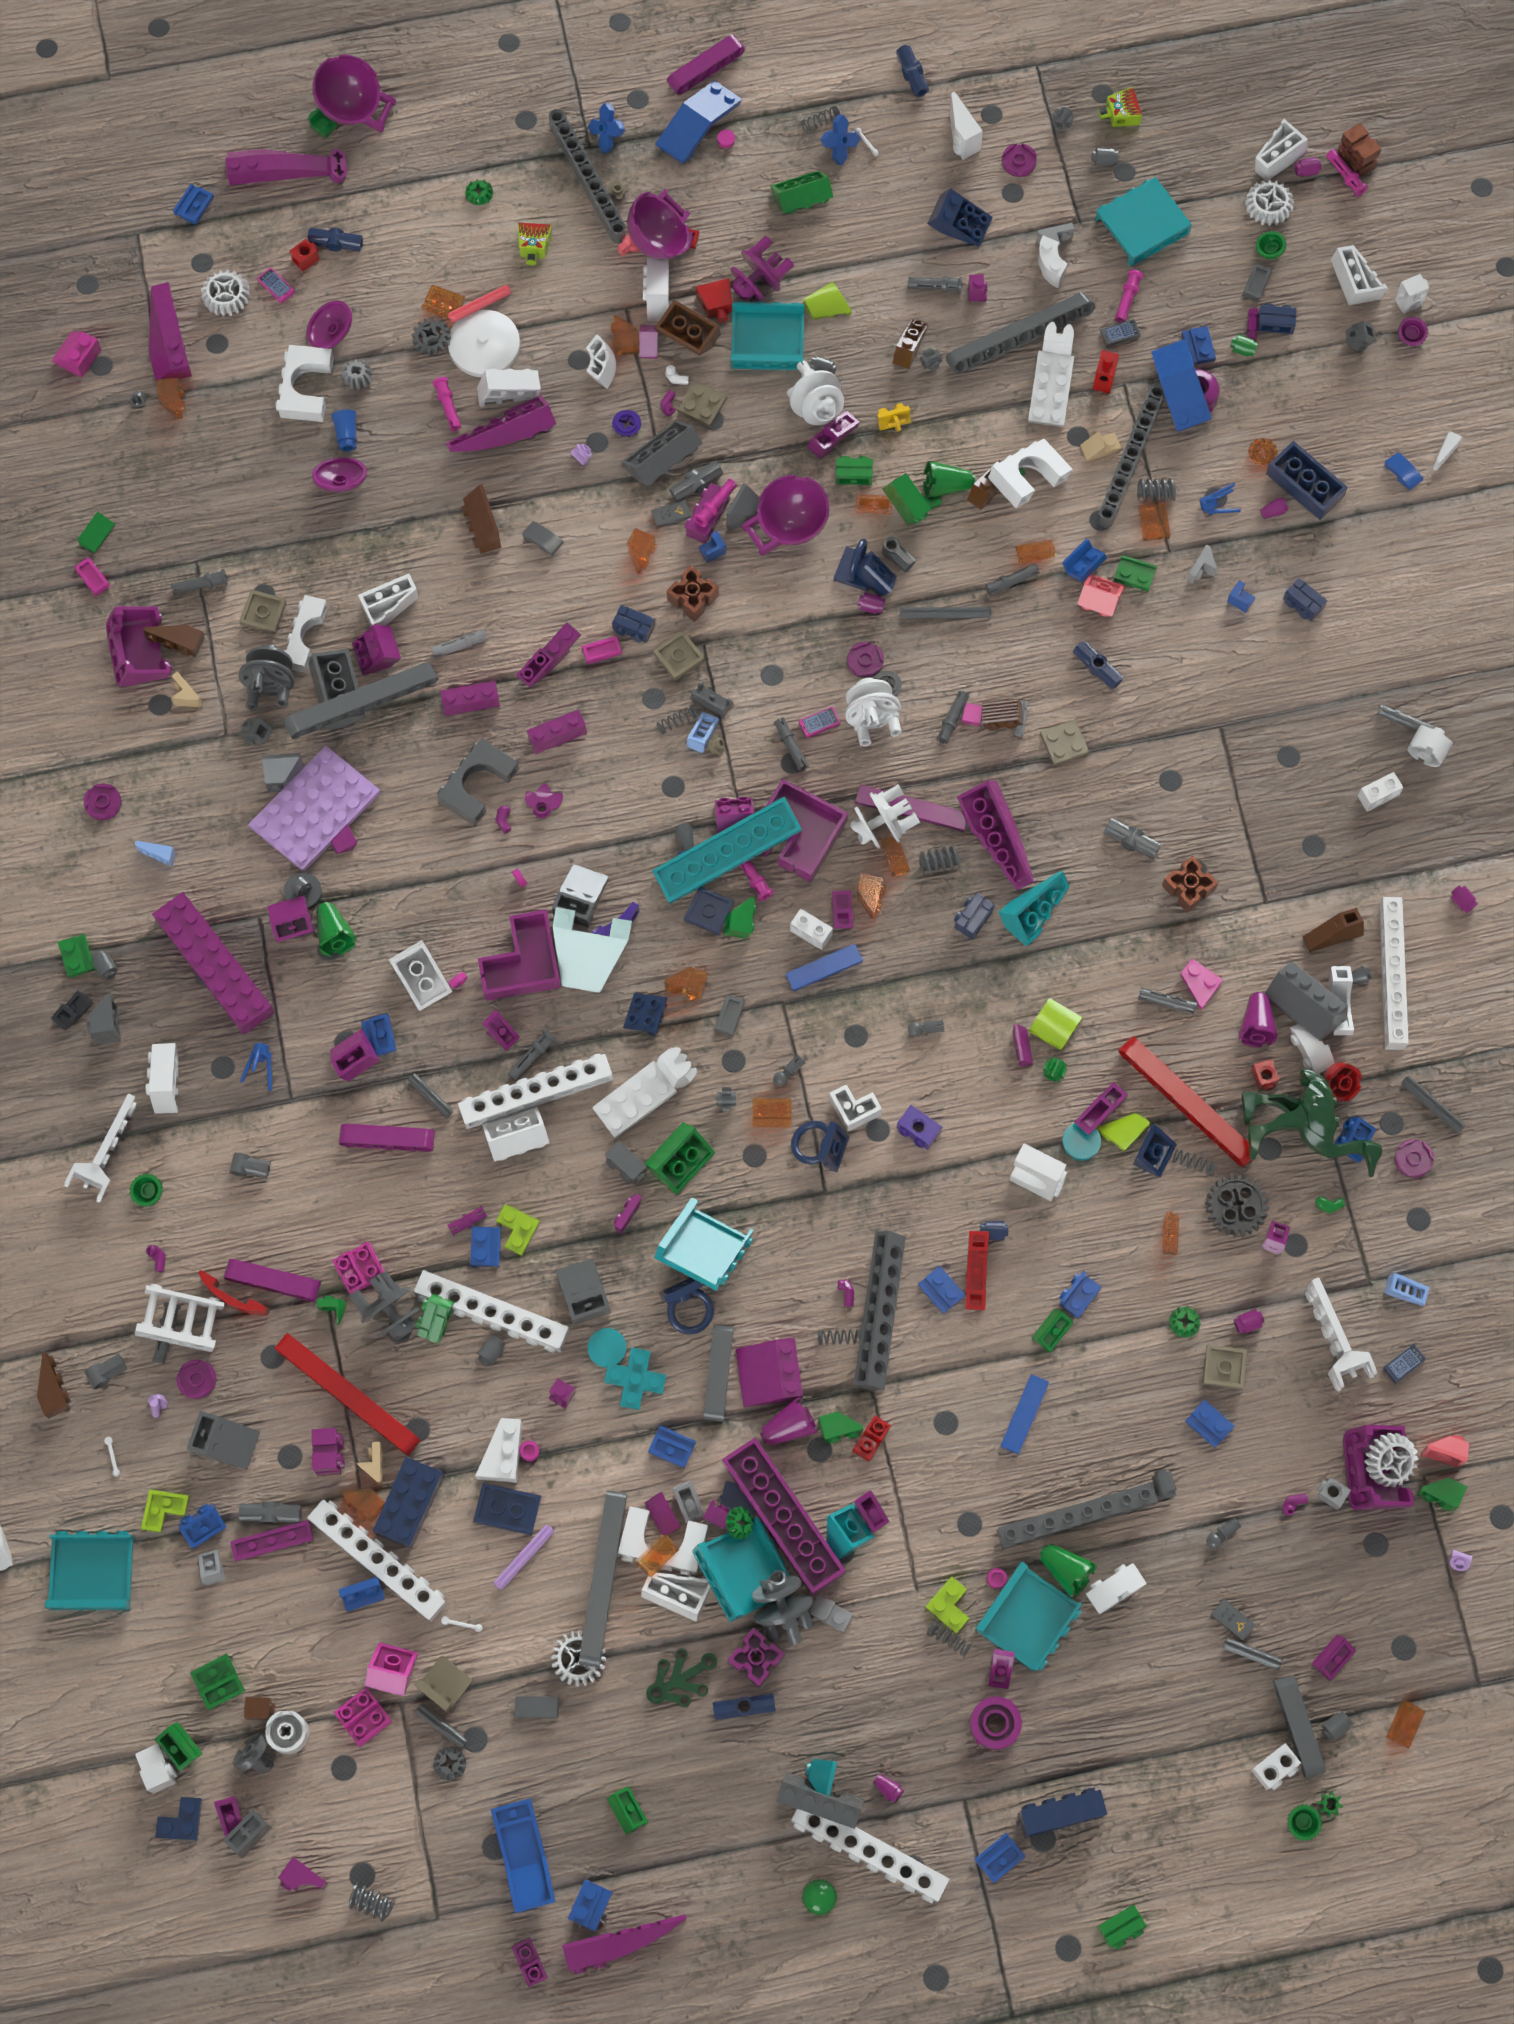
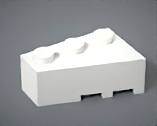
M1283 119L1278 130L1274 131L1270 141L1264 145L1256 156L1255 172L1267 182L1307 153L1308 139Z
M1355 246L1337 248L1331 262L1348 305L1381 300L1388 287L1379 281L1375 271L1372 272L1366 265L1367 261Z
M647 258V265L643 267L644 276H647L643 277V288H646L643 289V300H647V321H660L669 308V259Z
M491 368L484 371L477 386L480 407L485 406V403L495 401L496 404H502V400L513 399L514 402L530 400L537 397L541 390L538 370L530 369L496 370Z
M410 574L358 595L360 604L371 626L374 624L386 626L418 599L417 589Z
M152 1044V1052L148 1053V1060L151 1066L147 1068L149 1083L146 1084V1094L150 1095L155 1114L178 1113V1106L175 1101V1095H178V1088H176V1078H178V1051L176 1044Z
M500 1419L475 1475L477 1480L517 1483L523 1425L521 1419Z
M650 1572L642 1588L641 1597L693 1621H697L711 1591V1587L707 1579Z

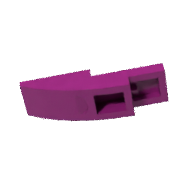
M566 622L543 649L540 648L516 676L529 688L532 687L571 651L570 648L581 637V634Z

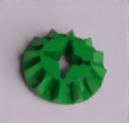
M478 179L473 182L470 181L465 190L466 199L474 205H484L492 199L493 188L485 179L483 181ZM478 187L481 189L480 197L476 192Z
M1188 1306L1178 1307L1171 1313L1169 1318L1170 1329L1175 1335L1182 1338L1194 1336L1201 1325L1200 1316L1196 1313L1195 1309H1191ZM1185 1315H1187V1321H1190L1191 1324H1187L1184 1330L1183 1323L1177 1320H1183Z
M735 1507L727 1515L726 1527L729 1534L735 1539L748 1538L749 1534L753 1532L752 1526L755 1523L752 1522L753 1515L749 1514V1509ZM741 1520L744 1521L745 1524L741 1526L740 1524L736 1523V1521Z

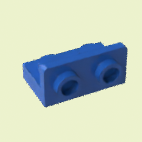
M1085 539L1062 564L1067 575L1083 582L1107 557L1105 553L1093 548L1090 540Z
M1350 1117L1344 1122L1343 1130L1336 1139L1335 1145L1356 1140L1371 1141L1376 1128L1360 1117ZM1358 1154L1346 1155L1355 1162H1361L1363 1158Z
M1085 1271L1080 1275L1077 1273L1070 1282L1073 1284L1069 1290L1065 1288L1059 1297L1061 1299L1059 1306L1077 1319H1079L1101 1289L1099 1284L1086 1276Z
M213 1503L201 1506L197 1513L192 1516H185L180 1520L181 1523L178 1524L181 1533L192 1549L227 1527Z
M378 1577L338 1589L347 1612L385 1599Z

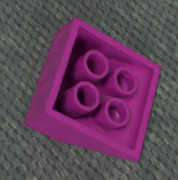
M795 1337L772 1340L736 1349L744 1408L792 1402L798 1397L803 1400Z

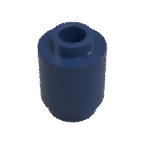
M985 1221V1223H980V1231L989 1232V1241H1000L1008 1236V1225H1004V1221Z

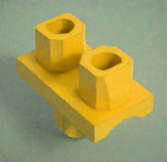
M902 403L896 404L894 410L888 411L886 408L878 409L877 417L880 431L894 427L896 432L901 431L900 425L911 423L910 408Z

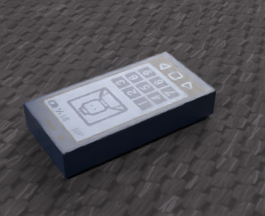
M1413 1344L1382 1369L1396 1384L1426 1361V1358Z

